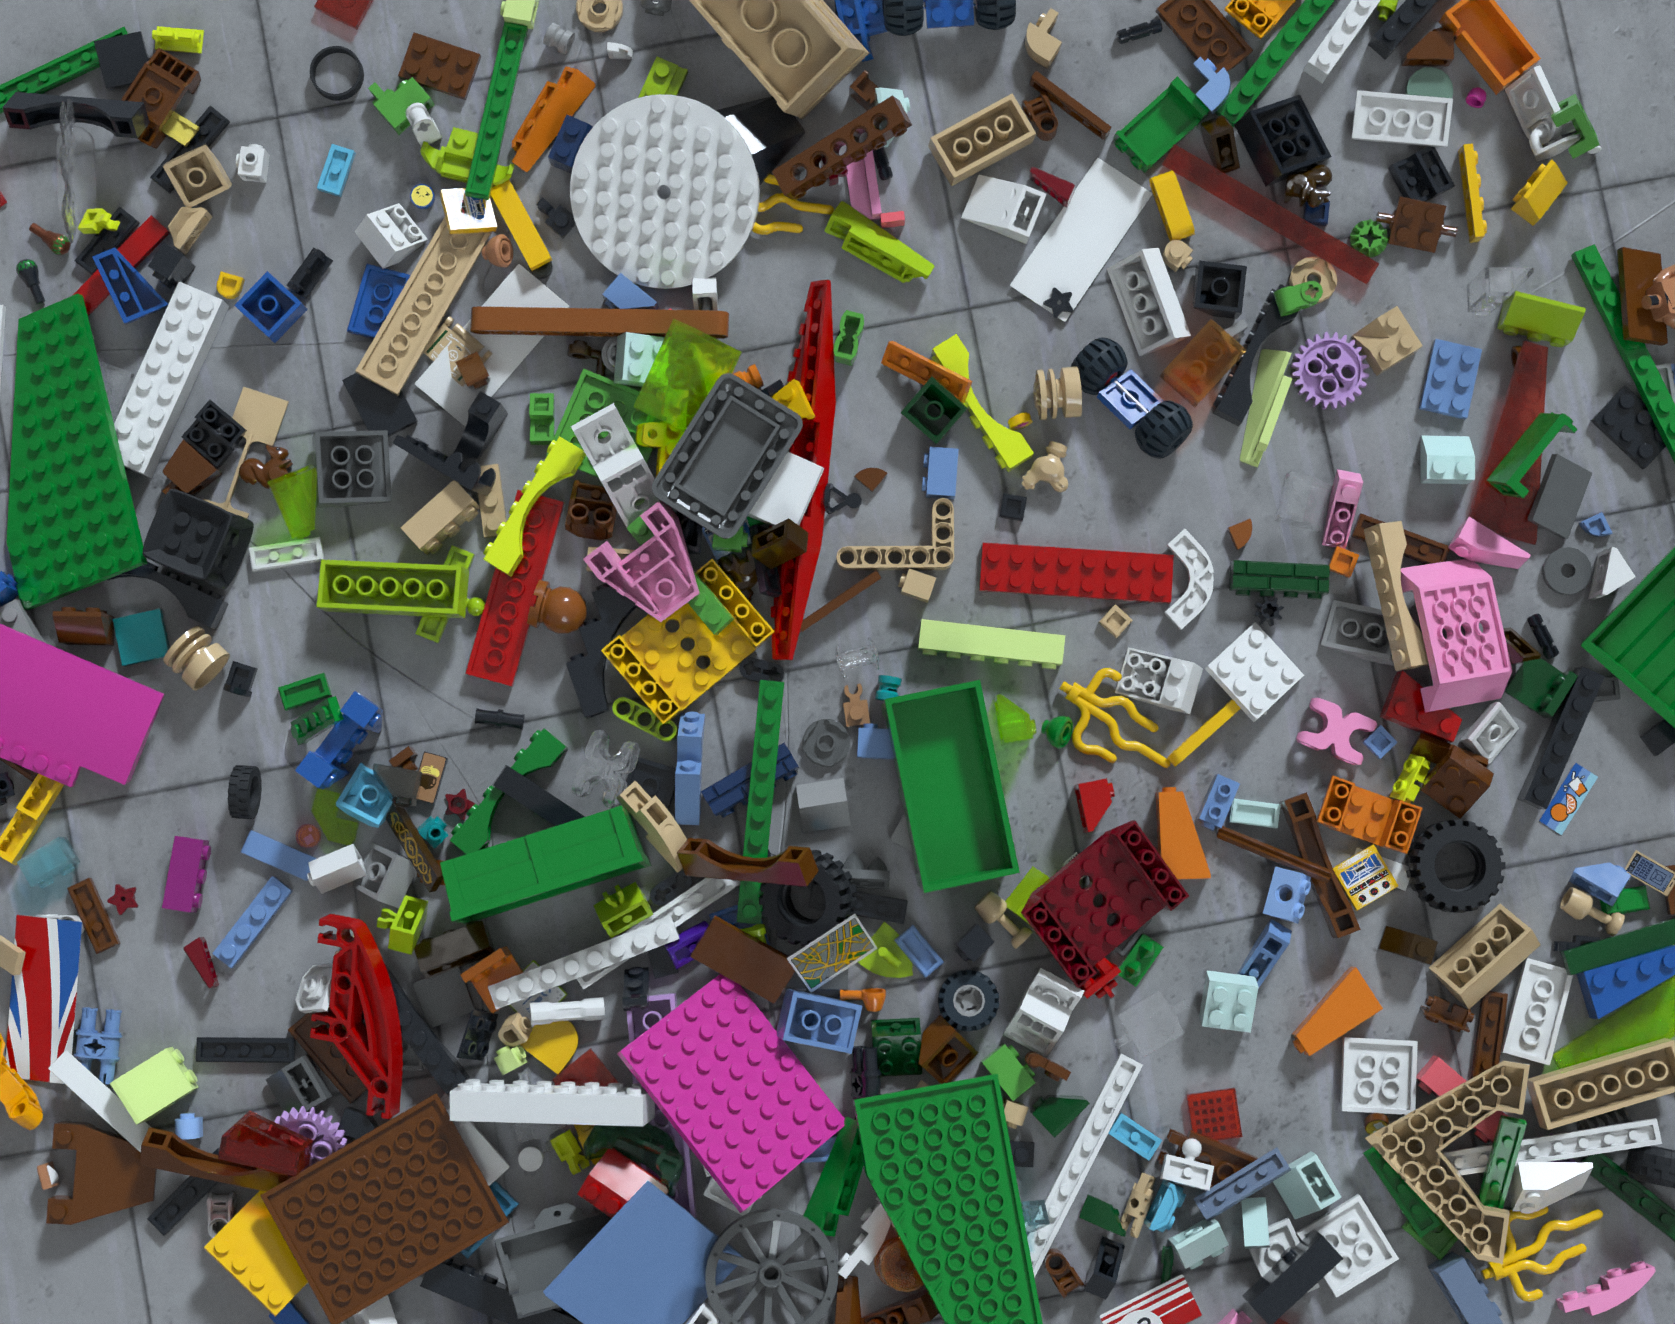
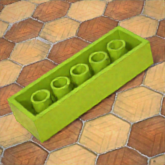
M321 559L316 607L326 612L465 618L469 570L463 566Z

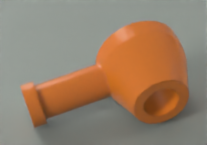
M882 988L840 990V1000H863L866 1010L871 1012L881 1011L886 999V990Z

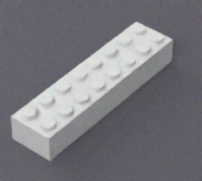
M178 282L114 423L125 468L152 478L229 308V305L222 299Z
M468 1079L466 1083L458 1084V1087L450 1091V1121L644 1126L655 1118V1102L640 1083L633 1084L632 1087H623V1083H610L608 1087H602L597 1082L584 1083V1086H575V1082H561L560 1085H551V1081H538L537 1085H528V1081L525 1080L513 1081V1084H504V1080H490L488 1084L480 1083L479 1079Z

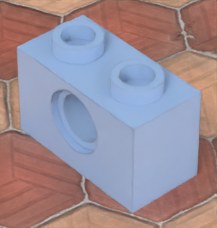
M1275 867L1263 914L1298 924L1304 914L1305 897L1311 889V877L1303 873ZM1289 891H1292V897L1287 901L1286 895Z

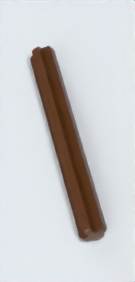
M1224 826L1219 828L1217 832L1218 839L1325 883H1328L1331 879L1332 871Z

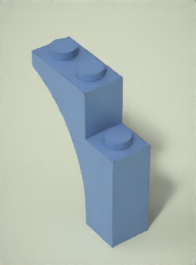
M697 712L681 713L678 728L677 766L675 772V821L680 825H699L705 714Z

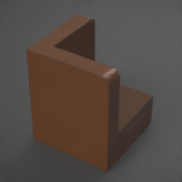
M864 70L850 85L849 95L865 110H868L874 103L875 88L879 87L869 79V73Z

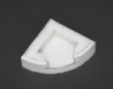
M607 42V52L610 59L633 58V50L630 47Z

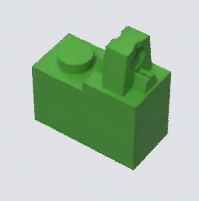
M413 77L402 81L395 92L392 89H387L384 92L376 82L368 88L376 98L372 102L376 110L398 135L411 125L405 114L406 109L411 104L422 103L427 111L434 106L431 97Z

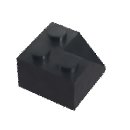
M1199 260L1195 267L1193 285L1194 309L1215 317L1238 319L1242 313L1247 266Z

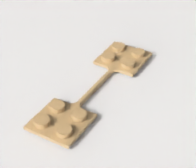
M243 387L232 417L247 430L243 436L246 439L243 453L226 501L224 503H216L203 499L204 501L248 519L249 513L234 509L231 506V499L239 479L240 465L245 461L250 445L253 442L274 446L289 401Z

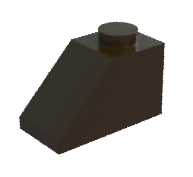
M1221 115L1201 123L1204 144L1216 174L1220 176L1240 168L1234 130L1225 117Z
M1385 926L1378 949L1431 965L1438 941Z

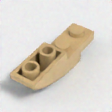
M634 781L616 799L647 831L648 834L645 838L678 873L682 869V865L677 852L687 839L673 816L656 795L651 798Z

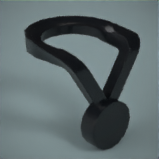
M832 483L826 484L824 495L826 513L832 514L846 505L852 509L860 507L862 499L857 493H851L847 496L835 488ZM831 490L845 499V501L833 508L830 507Z

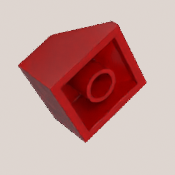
M1107 778L1074 786L1083 833L1091 832L1095 829L1111 805V798L1115 797L1113 785L1108 783Z

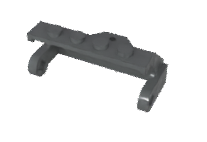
M564 1203L543 1209L534 1221L535 1229L495 1240L496 1255L518 1319L560 1307L546 1297L543 1291L612 1219L600 1210L584 1215L582 1209Z

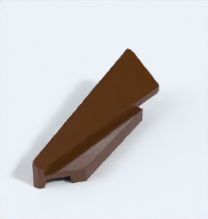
M838 1275L835 1324H862L860 1320L861 1307L858 1277L848 1275L845 1279L843 1276Z

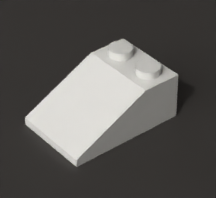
M1518 1162L1509 1186L1512 1211H1520L1524 1214L1537 1212L1582 1190L1593 1169V1163Z

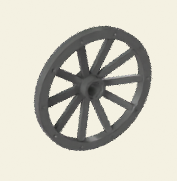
M770 1208L756 1210L730 1223L713 1243L705 1266V1286L709 1302L723 1324H743L738 1320L764 1286L763 1324H771L773 1287L778 1291L796 1322L795 1324H817L830 1308L838 1285L837 1259L830 1241L824 1232L807 1217L785 1209ZM773 1221L768 1257H765L747 1227L760 1222ZM781 1221L804 1229L805 1231L776 1258ZM741 1232L758 1258L759 1263L723 1252L728 1242ZM811 1236L819 1243L825 1255L824 1258L784 1264ZM719 1259L755 1271L718 1285L715 1282ZM827 1266V1282L824 1291L785 1274L787 1272ZM768 1268L777 1269L773 1276L764 1275ZM758 1280L731 1315L721 1303L718 1293ZM781 1282H785L817 1297L820 1301L802 1319Z

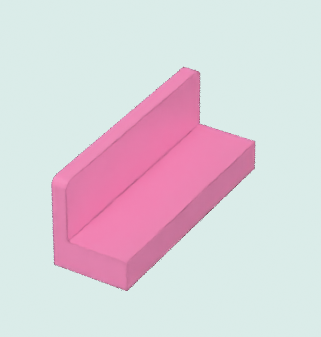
M872 150L866 154L867 156L863 160L852 162L846 166V169H848L846 176L851 207L871 221L879 220L882 213Z

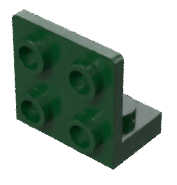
M1540 658L1522 663L1505 689V693L1543 718H1548L1554 715L1578 675L1571 671L1563 673Z
M920 1018L871 1020L873 1047L877 1048V1065L880 1072H882L880 1077L921 1075L922 1066L919 1064L922 1044Z

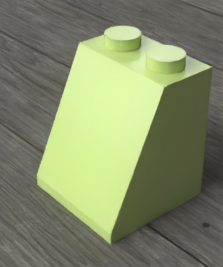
M173 1047L166 1048L110 1083L136 1125L151 1120L199 1088L196 1084L198 1081L196 1075L192 1070H187L183 1064V1061H185L184 1057L178 1049L174 1050Z

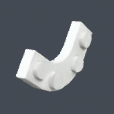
M1186 529L1166 545L1183 563L1189 577L1187 590L1181 598L1164 612L1179 630L1183 629L1207 605L1213 591L1214 581L1213 566L1208 554Z

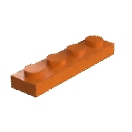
M894 341L888 342L881 364L922 385H925L931 377H934L962 403H965L973 382Z

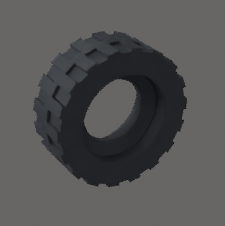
M236 765L229 779L227 798L229 814L231 818L254 819L258 813L261 801V773L257 766Z

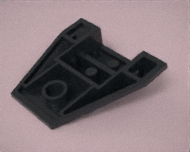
M773 96L715 110L728 119L746 141L758 173L759 186L805 133L796 117L783 112Z

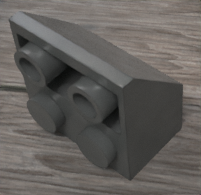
M309 1055L300 1057L266 1079L282 1110L290 1113L293 1107L299 1112L302 1106L308 1112L312 1107H316L333 1097Z

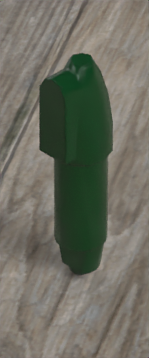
M1172 1246L1162 1247L1161 1263L1163 1266L1160 1284L1171 1280L1172 1266L1174 1265Z

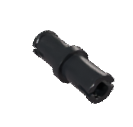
M476 708L475 724L495 725L499 729L501 727H510L523 730L525 714L506 713L501 709L490 711Z

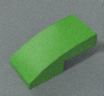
M530 393V444L550 445L555 436L554 393Z

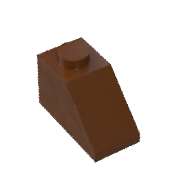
M1444 28L1430 31L1406 54L1401 61L1402 66H1449L1454 60V31H1446Z

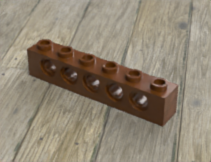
M892 95L777 167L772 172L784 196L792 200L802 198L806 195L807 190L823 185L831 175L842 173L846 170L847 165L863 160L868 152L873 149H880L892 137H899L906 133L907 128L912 126V123L900 100ZM887 120L886 127L880 130V123ZM866 132L867 137L865 141L860 143V136ZM846 145V152L843 155H839L840 148ZM826 157V164L820 168V161ZM806 170L805 178L800 180L801 172Z

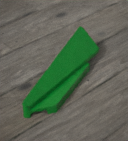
M846 1117L844 1120L845 1126L839 1131L803 1215L813 1221L827 1236L835 1237L839 1215L849 1216L864 1166L857 1121L850 1117Z

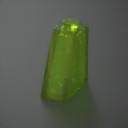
M312 464L267 482L292 539L305 538L311 534L310 531L315 530L317 470Z

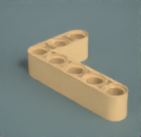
M941 498L933 504L931 511L932 546H846L837 552V565L846 571L948 569L954 560V507L952 502ZM939 505H945L948 507L949 513L946 516H940L937 514L936 508ZM946 529L949 532V538L940 540L936 536L937 530ZM917 552L924 554L925 562L922 564L915 563L912 559L913 554ZM941 552L947 553L950 558L949 562L946 564L939 563L936 559L937 554ZM850 553L853 555L854 560L851 564H844L840 560L841 555ZM867 553H874L877 555L878 560L874 564H868L864 557ZM891 553L900 554L902 557L901 562L892 564L888 559Z

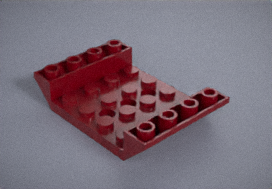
M1132 820L1105 832L1033 891L1021 913L1075 987L1080 988L1096 974L1093 966L1163 908L1172 911L1189 895L1137 822ZM1087 875L1090 881L1089 885L1081 888L1079 881L1081 877ZM1101 894L1103 902L1100 906L1095 907L1093 899L1096 895ZM1115 913L1117 916L1116 922L1113 925H1108L1106 921L1108 915Z

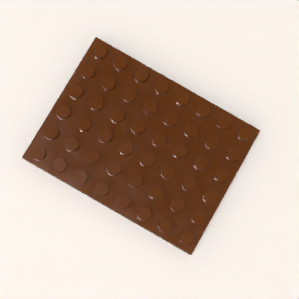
M437 1093L260 1195L331 1324L343 1322L509 1223L453 1121H450V1115Z

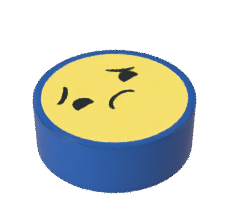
M419 184L411 190L410 198L417 208L428 209L434 204L435 194L428 185Z

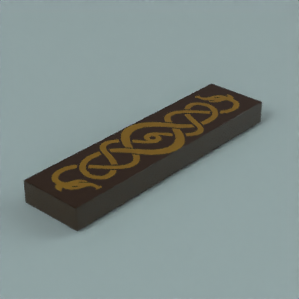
M393 803L387 814L386 821L429 893L435 892L443 880L442 870L402 803Z

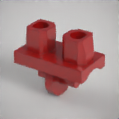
M1104 957L1095 965L1099 973L1080 987V989L1084 990L1083 996L1087 999L1094 993L1098 999L1102 998L1105 994L1110 999L1115 996L1111 990L1118 984L1113 978L1121 970Z

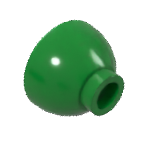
M1058 716L1050 721L1045 720L1041 732L1046 735L1048 742L1053 747L1061 749L1067 745L1071 738L1073 722L1067 716Z

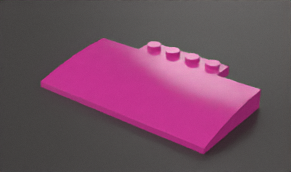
M0 624V757L69 787L75 785L81 767L124 785L130 782L165 694Z

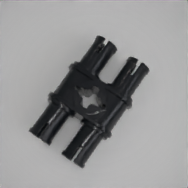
M853 1046V1068L849 1072L852 1077V1099L882 1095L880 1088V1075H882V1072H880L877 1065V1048Z

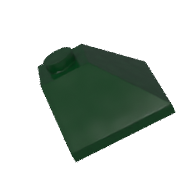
M1047 1095L1045 1098L1040 1096L1031 1105L1034 1109L1030 1112L1055 1138L1090 1103L1083 1096Z

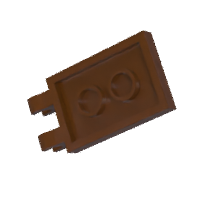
M1170 1129L1166 1137L1169 1142L1179 1145L1174 1156L1184 1159L1185 1155L1182 1152L1184 1141L1193 1138L1200 1142L1202 1151L1194 1161L1214 1166L1210 1188L1258 1159L1254 1155L1192 1130H1189L1187 1136L1174 1129ZM1160 1151L1157 1158L1159 1164L1163 1165L1164 1155L1168 1153Z

